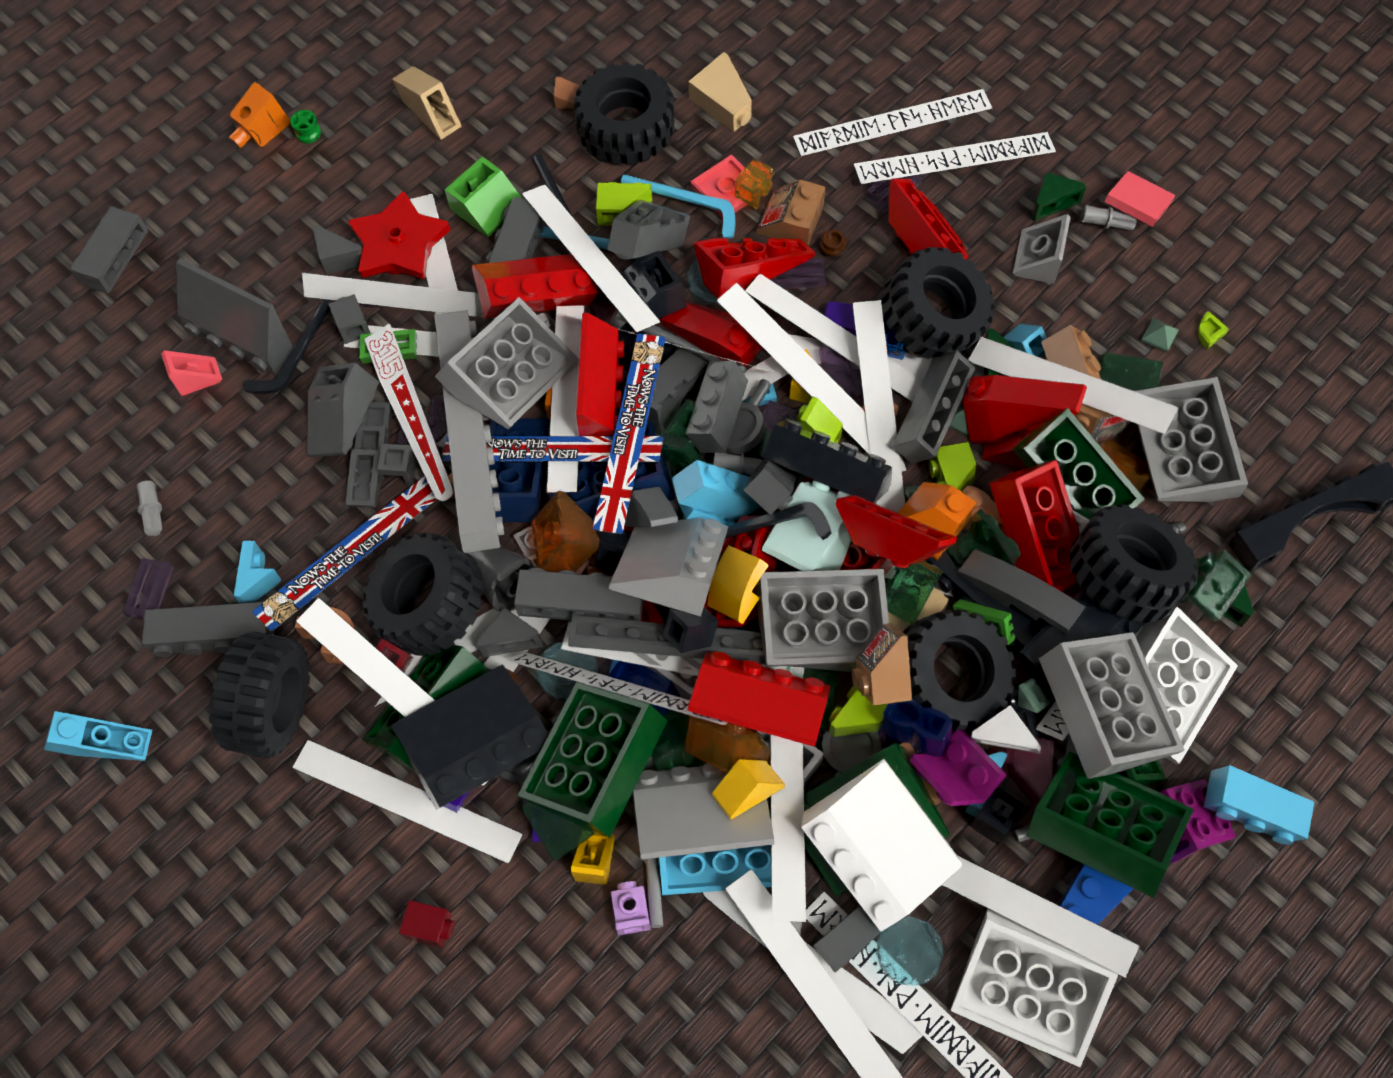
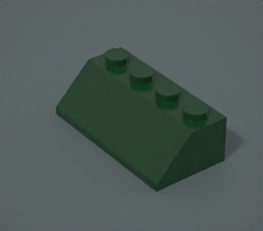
M1068 408L1033 430L1013 449L1014 453L1027 468L1057 460L1072 510L1089 520L1098 510L1104 507L1123 504L1129 505L1130 508H1135L1145 499Z
M453 645L448 649L441 648L439 653L424 655L408 677L436 701L485 674L488 668L463 646ZM389 703L362 740L401 766L414 770L390 725L405 717Z

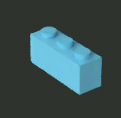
M696 460L672 477L678 504L737 521L761 507L744 491L750 478L748 476Z
M1229 765L1211 771L1204 807L1215 811L1216 816L1221 819L1236 820L1243 823L1244 828L1249 831L1264 832L1273 836L1272 840L1277 843L1291 845L1294 841L1308 839L1314 802Z

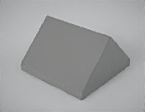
M1068 214L1022 229L1013 269L1015 276L1052 284L1055 283L1062 263L1070 223V216Z

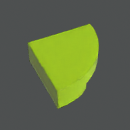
M1207 311L1199 324L1198 336L1202 345L1208 349L1226 335L1229 328Z

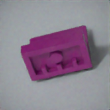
M956 730L939 753L913 754L909 758V761L915 767L916 774L924 781L929 782L937 791L938 798L950 806L984 803L1007 776L964 730Z
M1205 779L1168 788L1160 792L1194 809L1170 864L1179 862L1201 849L1232 840L1236 837L1229 820L1217 817L1215 811L1204 807L1208 783Z

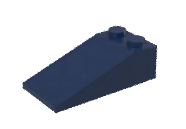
M519 418L509 429L491 419V436H547L548 419ZM495 461L494 465H489L490 470H496L498 487L492 488L493 493H499L501 511H496V517H502L503 522H540L546 461Z

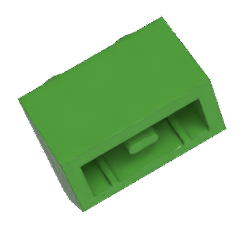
M483 156L445 189L450 210L486 237L491 236L503 225L505 208L507 206L510 207L513 197L522 198L502 170Z

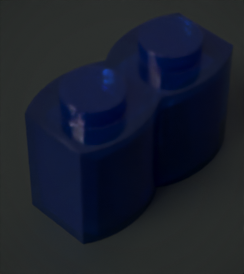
M914 699L912 701L888 703L883 712V730L888 736L900 742L913 743L918 750L931 756L943 755L952 734L953 721L950 717L936 709L922 708Z

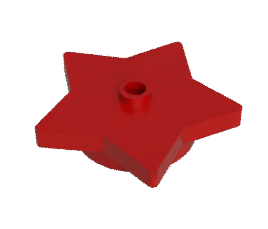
M401 192L381 213L348 221L352 231L363 244L358 268L362 278L386 272L390 274H409L424 279L426 277L427 260L431 254L432 247L451 230L448 221L419 214L405 192Z

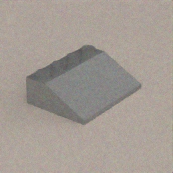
M518 297L453 356L435 377L455 398L509 429L579 358Z
M1218 377L1134 391L1179 408L1165 434L1137 424L1157 501L1213 502L1241 496L1248 485V481Z
M692 518L654 527H634L610 582L609 589L701 617L729 526L723 525L715 519Z
M884 569L764 572L755 585V595L759 597L756 608L766 667L856 663V657L884 624L889 623Z
M1133 632L1060 643L1039 658L1088 779L1114 774L1185 751Z
M736 762L727 764L708 763L704 766L691 768L678 766L664 771L644 770L632 792L641 860L773 845L774 835L767 799L730 820L712 797V792Z

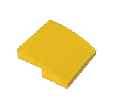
M728 545L715 570L709 590L707 606L743 624L759 600V597L752 590L769 565L758 557Z

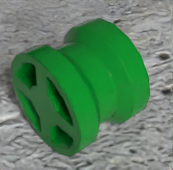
M299 110L291 116L290 123L299 142L309 144L317 141L321 135V129L313 112L310 110Z

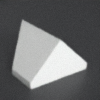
M1011 705L972 732V739L976 743L1039 754L1041 751V746Z

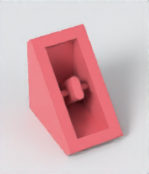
M163 350L161 353L167 374L181 396L215 385L222 380L215 357Z

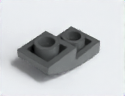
M859 905L813 946L831 969L837 972L878 936L881 931L862 906Z

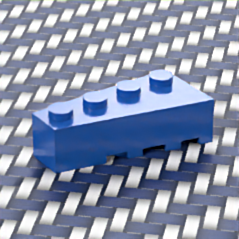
M1082 863L1058 906L1098 925L1134 888Z

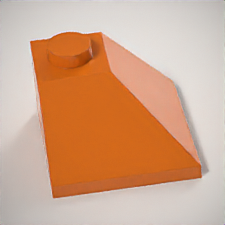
M923 482L898 513L944 533L957 536L972 518L977 502L952 485ZM946 549L931 557L937 561Z

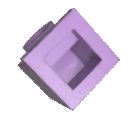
M635 881L618 884V890L611 891L618 936L651 930L644 886L637 887ZM628 900H634L636 906L632 910H626L623 907L624 903Z

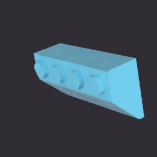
M772 845L659 858L662 895L726 891L725 888L751 869L764 887H772Z

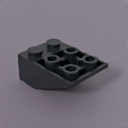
M660 251L634 261L621 273L622 277L658 319L687 307L682 282ZM604 292L590 303L597 318L617 329H621L618 330L619 334L620 331L629 333L634 330L631 325L615 318L619 310Z

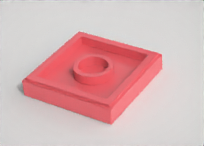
M732 154L690 181V187L696 193L729 201L735 213L765 193V187ZM712 209L723 220V213Z
M1128 171L1109 192L1104 202L1153 227L1173 202L1176 195Z

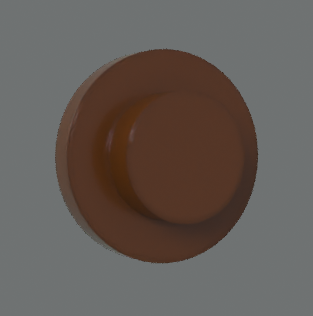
M838 230L825 232L819 242L821 251L828 256L842 254L847 244L846 238Z

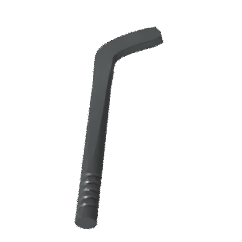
M618 311L615 318L629 324L628 321L624 318V316ZM656 325L641 330L649 335L665 337L666 342L674 343L676 348L682 346L681 348L704 361H722L706 354L703 350ZM737 364L743 372V374H745L747 368L741 364Z

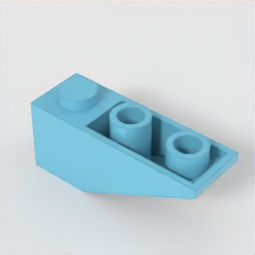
M55 711L50 723L44 750L74 756L145 761L152 730Z

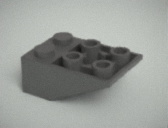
M348 363L319 367L308 390L307 455L309 457L346 455L351 449L355 434L364 421L366 410L374 399L375 391L379 384L377 379L358 364Z

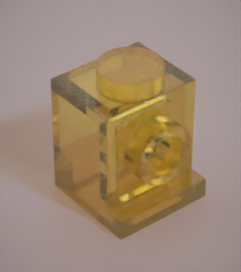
M753 159L735 180V197L758 209L761 196H766L771 190L773 184L771 178L774 176L773 169L769 165L762 164Z

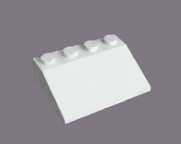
M1176 607L1165 619L1146 623L1136 639L1185 749L1181 753L1165 758L1175 764H1180L1238 665Z
M885 759L803 812L801 828L881 932L910 914L963 865L962 861Z
M988 908L976 936L950 1011L1081 1067L1118 974Z

